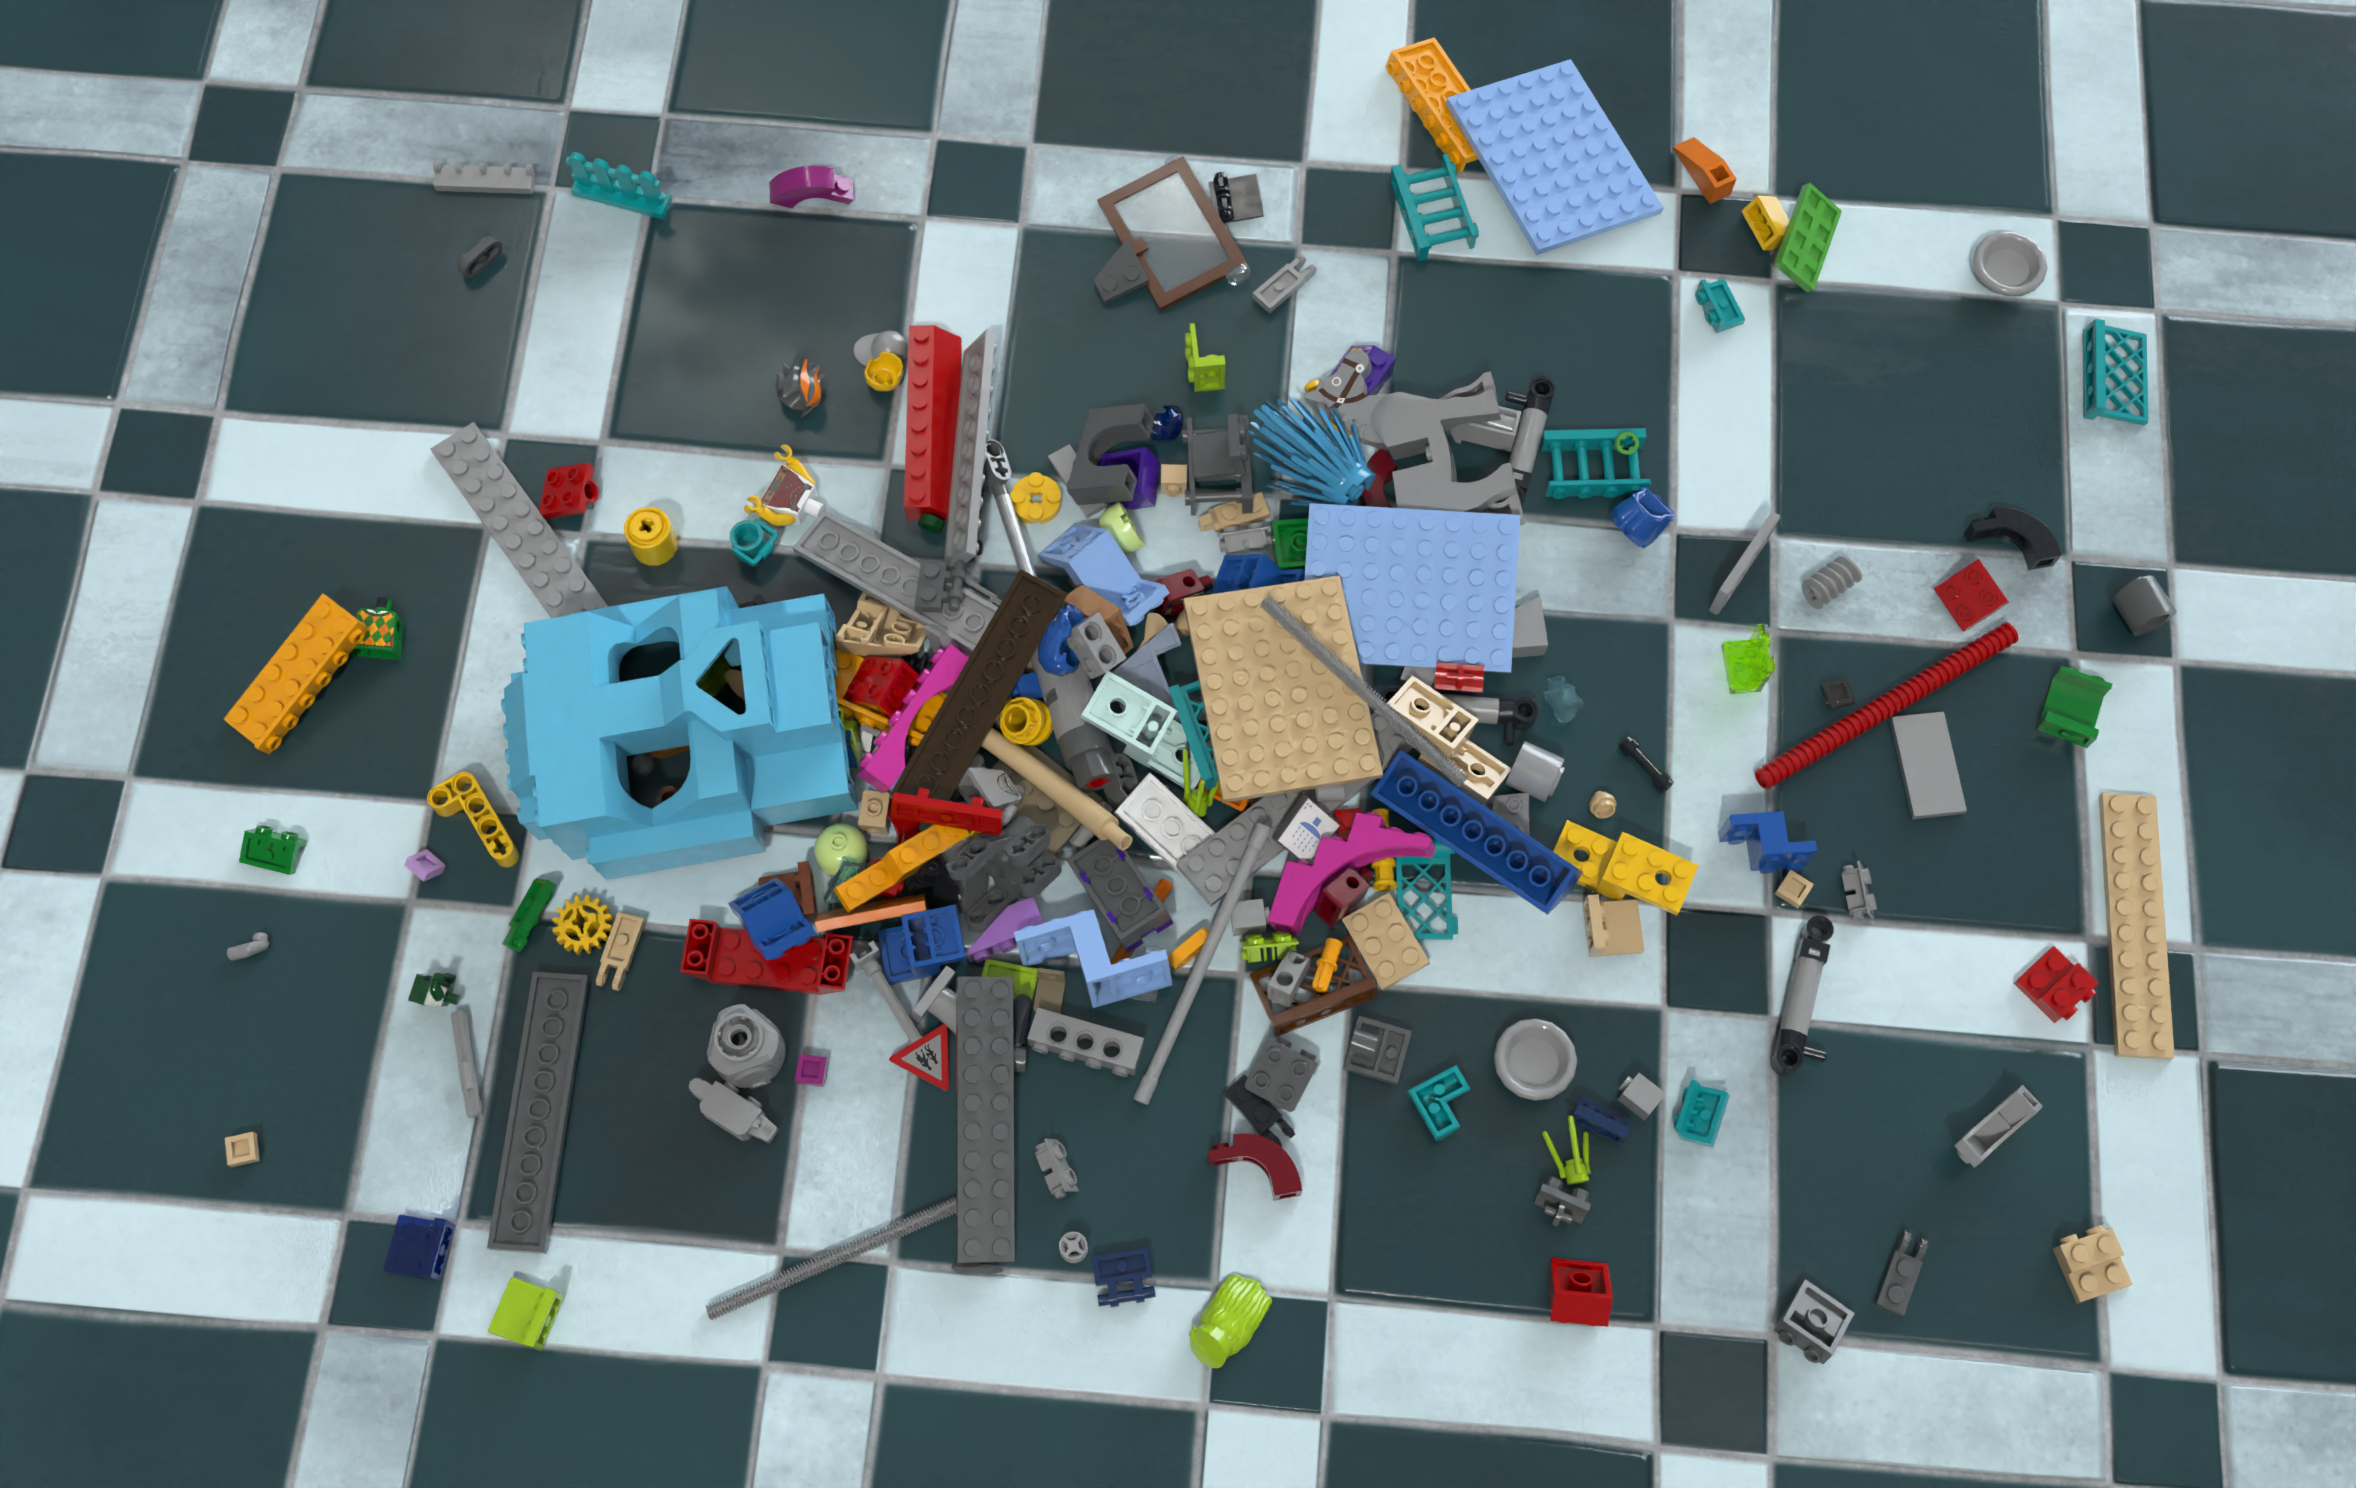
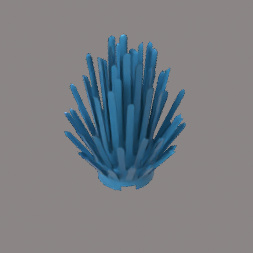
M1290 397V402L1304 416L1302 420L1280 399H1277V403L1295 423L1268 401H1266V405L1261 406L1264 412L1258 409L1254 410V415L1264 423L1261 426L1255 422L1249 423L1278 447L1251 430L1247 431V433L1254 437L1253 442L1281 461L1267 454H1260L1258 452H1253L1252 454L1272 464L1270 466L1271 469L1305 483L1318 491L1284 480L1278 481V484L1286 487L1270 483L1266 485L1267 487L1317 499H1301L1299 502L1292 501L1289 505L1309 506V503L1356 506L1360 502L1358 498L1365 489H1370L1376 475L1367 467L1354 422L1351 425L1354 437L1352 435L1348 437L1335 407H1333L1332 411L1335 415L1334 422L1338 431L1335 430L1324 410L1319 408V413L1328 426L1327 432L1311 412L1300 401L1296 402L1293 397Z

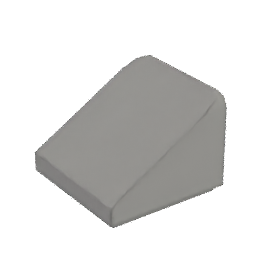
M925 625L924 630L934 652L938 648L943 650L949 644L956 648L957 643L951 637L930 625Z

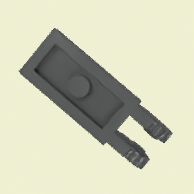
M1905 1230L1899 1239L1896 1250L1892 1252L1875 1300V1305L1900 1316L1905 1315L1923 1263L1921 1260L1925 1255L1928 1240L1921 1238L1916 1245L1913 1257L1904 1254L1911 1240V1233Z

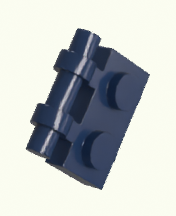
M1148 1247L1091 1257L1096 1287L1108 1286L1107 1294L1097 1295L1099 1307L1110 1305L1111 1308L1118 1307L1119 1303L1130 1301L1142 1303L1145 1302V1299L1156 1297L1154 1286L1143 1287L1141 1280L1153 1278ZM1133 1281L1134 1289L1117 1292V1283Z

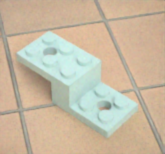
M1107 671L1080 718L1127 744L1123 751L1125 755L1183 788V762L1177 760L1175 752L1187 749L1189 754L1190 792L1195 789L1201 775L1182 724L1173 720L1178 710ZM1114 701L1121 702L1124 705V712L1120 714L1114 713L1110 708V704ZM1208 740L1206 745L1212 748L1211 741Z

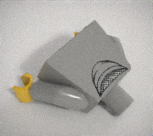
M979 765L967 769L958 787L967 804L971 805L973 797L984 798V807L1003 810V827L1014 817L1017 812L1016 807L1024 797L1023 787L1019 784L1013 785L1006 772L987 769ZM972 831L970 840L983 832Z

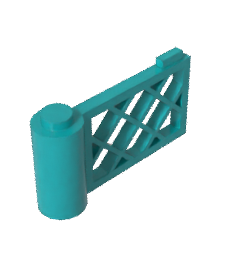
M1424 833L1432 839L1436 848L1433 858L1416 856L1395 857L1397 907L1402 915L1403 909L1408 913L1404 917L1405 921L1412 916L1422 926L1416 933H1413L1416 940H1453V934H1458V917H1452L1450 854H1455V851L1430 834ZM1444 865V877L1438 883L1426 873L1432 866ZM1402 866H1413L1420 874L1410 883L1402 876ZM1422 876L1434 886L1425 896L1413 886ZM1444 881L1445 890L1440 886ZM1402 882L1407 886L1403 891ZM1409 889L1421 899L1412 910L1403 903V895ZM1436 889L1445 896V904L1439 910L1427 899ZM1423 902L1435 912L1426 923L1414 913ZM1445 907H1446V916L1441 913L1442 910H1443ZM1439 916L1446 923L1447 933H1435L1428 925ZM1425 929V930H1426L1427 932H1429V933H1421V932Z

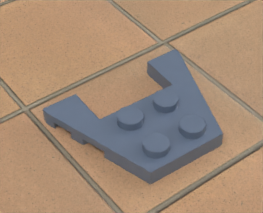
M1173 622L1164 627L1111 673L1176 709L1156 656L1182 645ZM1202 696L1192 699L1191 701L1200 704L1202 701ZM1119 702L1122 711L1124 712V705L1121 702ZM1204 711L1201 712L1198 720H1206ZM1176 712L1173 720L1181 722Z

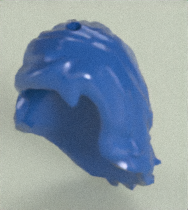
M1065 605V608L1059 609L1057 619L1050 622L1038 645V661L1044 671L1060 677L1074 673L1080 663L1076 654L1067 643V638L1072 633L1071 628L1084 620L1081 610L1077 609L1074 605Z

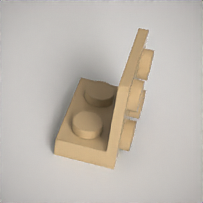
M1599 894L1587 895L1583 903L1589 957L1643 953L1644 943L1638 901L1600 902Z

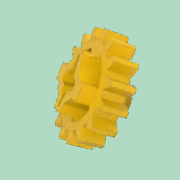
M576 895L574 903L571 904L568 900H565L566 908H557L560 917L552 919L558 925L552 931L555 935H559L556 940L560 945L564 944L566 951L569 952L574 947V952L577 955L581 954L582 949L591 954L593 946L600 950L602 948L600 941L608 940L606 932H611L612 926L608 923L614 919L611 914H607L610 910L606 904L602 905L599 898L592 902L590 895H586L584 900L581 901L579 896ZM586 909L594 910V911H596L598 914H595V913H590V914H589V913L586 911ZM584 918L586 922L584 923V928L582 931L580 927H582V922ZM568 935H571V937L578 936L580 941L573 940Z

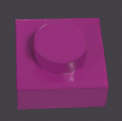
M799 1054L795 1083L824 1087L828 1058Z

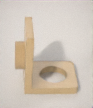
M863 791L858 821L861 832L888 835L886 826L890 800L888 792L882 794L880 791Z

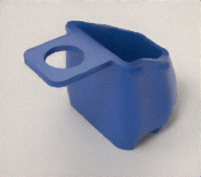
M1641 487L1639 492L1634 493L1631 497L1616 505L1611 511L1610 518L1628 539L1644 549L1658 538L1670 521H1673V514L1675 512L1660 496L1652 493L1646 487Z

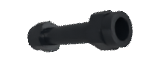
M1630 736L1627 737L1618 746L1626 757L1631 756L1654 780L1653 785L1662 793L1666 792L1674 784V781L1667 772L1662 774L1638 749L1640 744L1635 739H1632Z

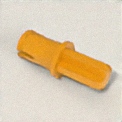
M1326 939L1321 958L1316 961L1318 967L1312 982V988L1317 992L1327 991L1332 974L1338 968L1336 963L1343 944L1337 939Z

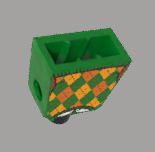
M379 597L376 599L374 609L361 608L358 610L355 618L369 629L365 633L363 641L350 652L351 656L401 660L403 622L396 612L391 611L393 602L390 599Z

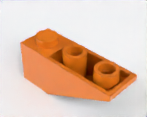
M1695 137L1673 146V150L1709 204L1731 195L1737 178L1724 159Z

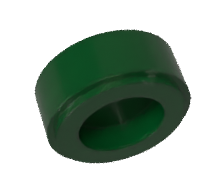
M921 514L918 521L919 527L933 534L942 533L945 526L941 519L930 514Z

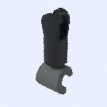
M1024 994L1016 996L1013 1003L1014 1071L1025 1073L1026 1047L1022 1046V1044H1026L1029 1026L1028 1019L1030 1018L1032 1006L1031 999Z

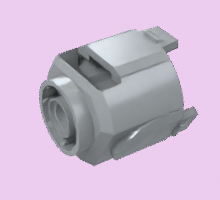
M745 1004L733 1005L718 1013L717 1020L713 1024L707 1050L708 1061L723 1080L735 1087H748L751 1090L771 1083V1079L780 1071L786 1053L785 1042L778 1028L758 1010L750 1009ZM735 1034L740 1039L738 1046L732 1043V1038Z

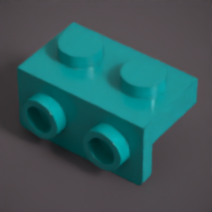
M1705 279L1699 282L1695 297L1697 303L1702 305L1706 312L1708 324L1713 326L1716 333L1744 324L1745 318L1725 279L1710 284Z
M1691 1079L1689 1087H1685L1683 1091L1681 1112H1678L1674 1119V1128L1681 1140L1714 1147L1730 1097L1728 1092L1701 1086L1697 1080Z

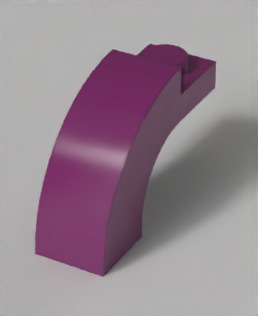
M797 167L778 174L769 182L770 203L792 209L797 203L811 198H823L848 205L853 201V179L835 175L834 168Z

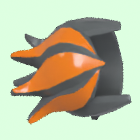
M796 356L791 368L786 363H782L784 371L783 374L777 373L776 395L790 408L802 411L800 417L803 418L820 404V382L824 379L825 374L817 375L821 365L819 364L814 368L815 363L812 362L807 366V358L803 360L800 367L799 356Z

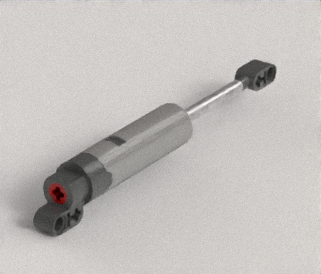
M987 440L985 444L987 459L983 466L985 481L982 488L994 495L1018 570L1022 569L1037 577L1006 486L1012 472L1005 450L998 441ZM1037 648L1031 663L1034 672L1037 674L1044 703L1048 706L1051 715L1053 731L1065 766L1068 770L1073 771L1078 789L1082 792L1104 789L1109 805L1117 809L1139 784L1133 764L1122 753L1114 755L1106 732L1080 718L1094 694L1089 676L1083 670L1081 663H1079L1078 669L1074 673H1069L1063 677L1047 673L1038 661Z

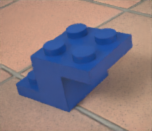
M1265 554L1224 556L1211 594L1304 581L1305 571L1303 569L1281 570Z
M1783 811L1729 815L1718 831L1719 842L1737 845L1746 841L1751 871H1760L1761 874L1773 873L1776 869H1786L1787 872L1790 870L1794 872L1801 871L1817 852L1816 841L1788 842Z
M777 877L728 903L732 912L739 918L753 947L766 960H774L783 956L786 953L785 950L794 945L800 946L805 944L812 935L816 934L812 924L804 918L791 890Z
M956 905L902 915L903 926L877 931L885 976L889 985L940 975V965L966 960Z

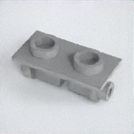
M1263 522L1248 524L1249 529L1238 530V526L1223 528V533L1217 534L1218 537L1223 536L1224 541L1219 542L1220 551H1226V554L1243 551V541L1248 540L1249 550L1267 548V545L1272 544L1271 535H1266L1265 530L1271 529V527H1264Z
M1857 861L1858 868L1855 869L1853 865L1844 866L1841 876L1845 892L1856 891V894L1846 896L1849 915L1853 917V920H1860L1864 918L1863 914L1868 913L1870 918L1874 919L1873 910H1877L1874 894H1869L1867 884H1872L1869 869L1864 868L1860 861Z
M1044 1139L1045 1143L1035 1146V1156L1042 1172L1052 1168L1053 1172L1045 1176L1051 1195H1055L1056 1199H1060L1067 1195L1066 1192H1078L1079 1190L1076 1185L1077 1177L1075 1172L1068 1166L1065 1158L1067 1156L1065 1147L1058 1139Z

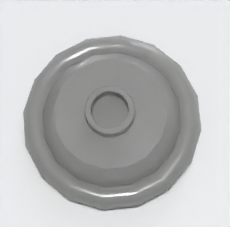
M1997 232L1985 237L1976 247L1973 256L1974 271L1981 283L1991 291L2004 296H2023L2035 291L2044 281L2047 272L2046 257L2039 245L2029 237L2016 232Z
M1529 1019L1521 1020L1503 1032L1496 1044L1494 1062L1496 1073L1506 1088L1519 1097L1536 1101L1553 1098L1568 1087L1575 1076L1577 1057L1575 1047L1565 1031L1552 1022Z

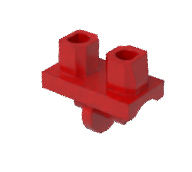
M1437 662L1434 689L1483 693L1485 666Z

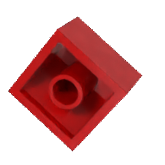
M1551 1258L1548 1294L1550 1321L1608 1327L1613 1301L1608 1263Z

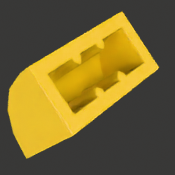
M1757 196L1741 212L1763 250H1774L1781 246L1789 219L1776 197Z

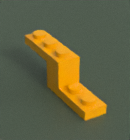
M932 825L888 851L881 861L838 885L833 891L849 913L913 875L924 863L970 836V833L965 829Z

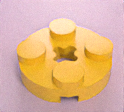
M1038 472L1031 473L1029 476L1020 479L1010 493L1017 518L1027 524H1032V522H1040V524L1050 522L1058 515L1061 508L1062 497L1059 486L1054 480ZM1034 495L1041 496L1040 498L1042 502H1034L1032 504L1031 497Z

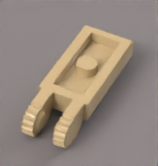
M621 911L617 912L600 960L601 966L596 978V985L604 986L610 967L617 968L612 982V988L617 991L622 988L626 971L629 970L646 922L645 918Z

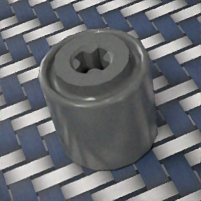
M2152 575L2139 577L2126 583L2116 592L2111 600L2134 636H2140L2155 630L2169 621L2177 612L2156 578Z

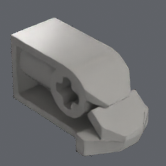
M1499 406L1501 420L1459 424L1450 429V433L1455 443L1461 444L1463 440L1511 452L1521 411Z

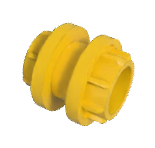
M1018 697L1009 701L1001 712V731L1009 741L1015 744L1039 745L1048 739L1053 730L1048 706L1040 700Z

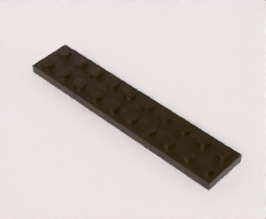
M1020 569L891 791L890 798L893 799L894 792L917 796L919 788L930 789L929 797L932 799L951 801L967 769L971 766L1035 654L1048 625L1055 619L1067 598V593Z

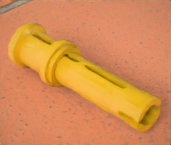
M1386 809L1373 810V813L1382 817L1388 829L1389 811ZM1394 858L1371 863L1372 868L1375 870L1373 889L1381 892L1395 890L1397 882L1394 881L1393 868L1396 866Z

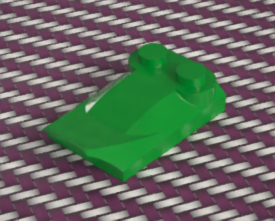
M1309 518L1275 520L1271 522L1274 563L1281 570H1305Z

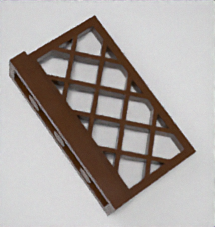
M1351 935L1339 940L1343 944L1342 947L1348 945L1352 954L1348 961L1341 958L1337 960V964L1345 966V970L1341 978L1335 975L1331 977V981L1338 983L1336 990L1330 993L1317 992L1312 986L1301 982L1299 988L1312 992L1311 999L1301 1002L1295 999V994L1292 1003L1295 1006L1286 1007L1285 1010L1273 1014L1270 1007L1272 1000H1267L1265 996L1268 993V989L1261 987L1258 980L1267 976L1272 977L1280 963L1250 974V979L1271 1023V1029L1275 1037L1377 998V985L1373 977H1370ZM1325 945L1301 955L1311 960L1321 957ZM1309 966L1308 972L1315 974L1317 969ZM1351 968L1361 972L1364 979L1354 983L1345 978Z

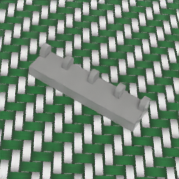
M434 161L433 163L435 171L433 186L436 191L533 194L536 173L532 164H526V168L511 167V164L507 163L504 164V167L487 166L486 163H480L479 166H463L462 162H456L455 165H441L440 161Z

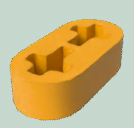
M1206 927L1197 931L1168 956V962L1175 971L1185 966L1200 953L1209 933Z

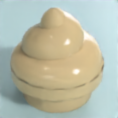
M1597 791L1590 800V811L1597 818H1608L1616 810V800L1614 796L1607 792Z

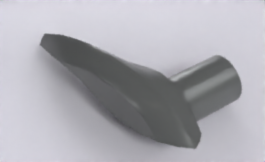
M955 1263L951 1266L954 1271L965 1274L991 1275L1003 1272V1269L1000 1267L981 1263Z

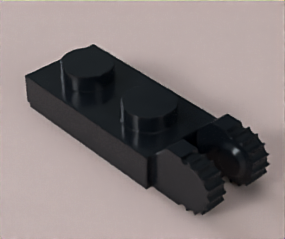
M1244 1074L1224 1092L1225 1097L1260 1136L1263 1135L1282 1147L1279 1138L1269 1129L1276 1124L1284 1135L1292 1138L1295 1132L1269 1101L1245 1088V1082L1248 1077Z

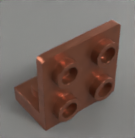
M809 861L797 862L798 871L765 876L758 879L759 886L777 877L791 890L804 918L810 923H815L818 910L813 870Z

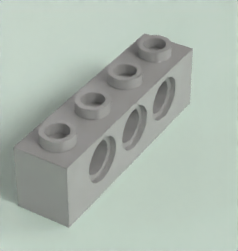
M1038 1007L1027 1038L1028 1044L1036 1052L1048 1054V1051L1059 1054V1058L1074 1062L1075 1059L1085 1061V1065L1094 1069L1106 1067L1112 1069V1073L1122 1077H1128V1074L1135 1076L1144 1047V1038ZM1062 1031L1066 1034V1038L1061 1042H1055L1051 1039L1053 1033ZM1082 1039H1089L1093 1042L1091 1048L1083 1050L1078 1047V1043ZM1114 1046L1120 1052L1116 1057H1108L1104 1054V1051L1108 1047Z

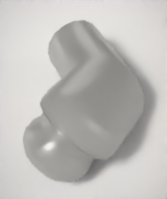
M263 932L255 933L252 936L253 942L228 948V958L231 961H235L267 950L270 944L268 942V935Z

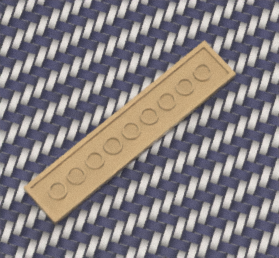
M2101 793L2099 795L2115 1056L2172 1060L2175 1056L2156 796Z

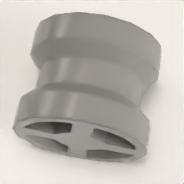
M1068 1232L1062 1236L1059 1242V1250L1066 1262L1076 1264L1086 1258L1088 1244L1086 1238L1081 1233Z

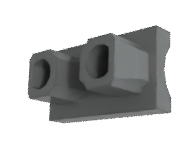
M1551 1176L1546 1184H1542L1534 1204L1544 1208V1213L1553 1216L1551 1225L1557 1227L1560 1220L1570 1224L1573 1220L1582 1224L1591 1206L1588 1203V1191L1574 1188L1571 1195L1561 1191L1564 1183L1560 1179Z

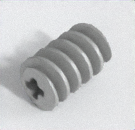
M1839 556L1834 562H1830L1826 567L1821 568L1810 578L1804 580L1802 591L1812 607L1821 609L1823 604L1831 602V598H1837L1839 593H1844L1847 588L1854 586V582H1860L1862 574L1852 560Z

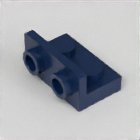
M1585 1096L1579 1097L1571 1115L1574 1118V1123L1621 1145L1629 1134L1631 1119Z

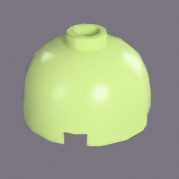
M1116 502L1102 513L1099 519V528L1109 531L1124 554L1132 553L1145 546L1140 533L1136 534V525L1123 504Z
M836 823L826 827L819 834L815 842L814 854L819 867L825 874L849 878L858 874L865 867L869 847L865 836L856 827L847 823Z

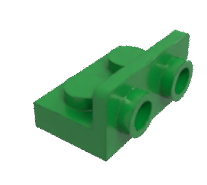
M257 825L254 829L244 831L239 862L287 875L295 874L299 848L306 846L307 840L298 838V834L294 832L283 831L277 833L273 832V828L270 826Z

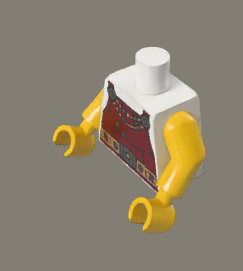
M784 444L781 445V448L786 452V456L783 457L779 452H775L774 457L778 461H785L786 466L781 464L761 499L754 495L747 498L749 502L753 503L754 508L750 505L744 506L746 513L753 514L756 512L759 518L774 527L792 524L801 525L808 514L817 518L825 510V505L816 501L818 494L813 478L796 457H791L792 449L790 446Z

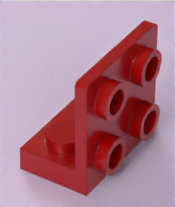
M867 655L861 662L843 699L854 704L875 706L889 719L897 709L901 711L905 705L902 699L910 689L915 690L918 685L916 679L919 674L902 659Z

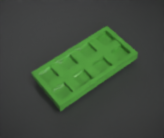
M1807 183L1801 188L1774 263L1778 269L1806 292L1815 289L1842 213L1840 208L1811 183Z

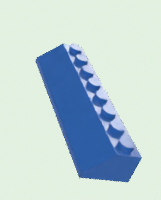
M1401 749L1371 792L1372 796L1547 915L1570 893L1583 874L1581 870Z

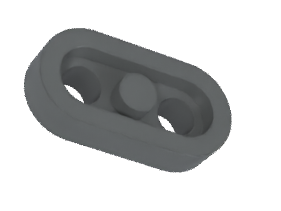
M494 236L483 237L475 247L460 257L458 270L467 278L476 276L498 257L502 250V243Z

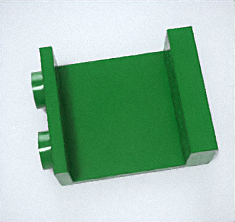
M2060 666L2052 675L2036 730L2088 748L2097 739L2099 729H2096L2095 725L2104 696L2112 688L2113 684L2106 682L2099 676H2089L2081 673L2076 668Z

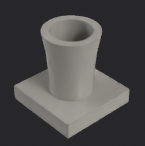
M947 965L912 1010L910 1018L919 1024L929 1011L956 1035V993L947 987L952 981L955 971Z

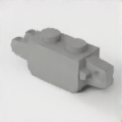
M695 1077V1079L690 1081L688 1088L701 1101L699 1104L701 1113L741 1141L749 1140L753 1136L770 1143L779 1129L766 1118L765 1113L761 1109L763 1105L750 1096L747 1099L739 1096L740 1090L732 1084L725 1082L722 1085L715 1081L711 1085L705 1080L702 1081V1078L700 1079L699 1077Z

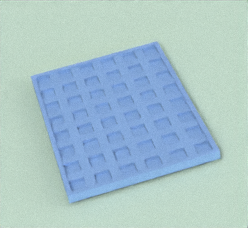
M1571 59L1447 97L1445 103L1536 255L1661 214L1664 207Z
M1309 503L1304 581L1340 576L1359 664L1436 668V663L1439 662L1485 666L1484 672L1511 673L1520 515Z

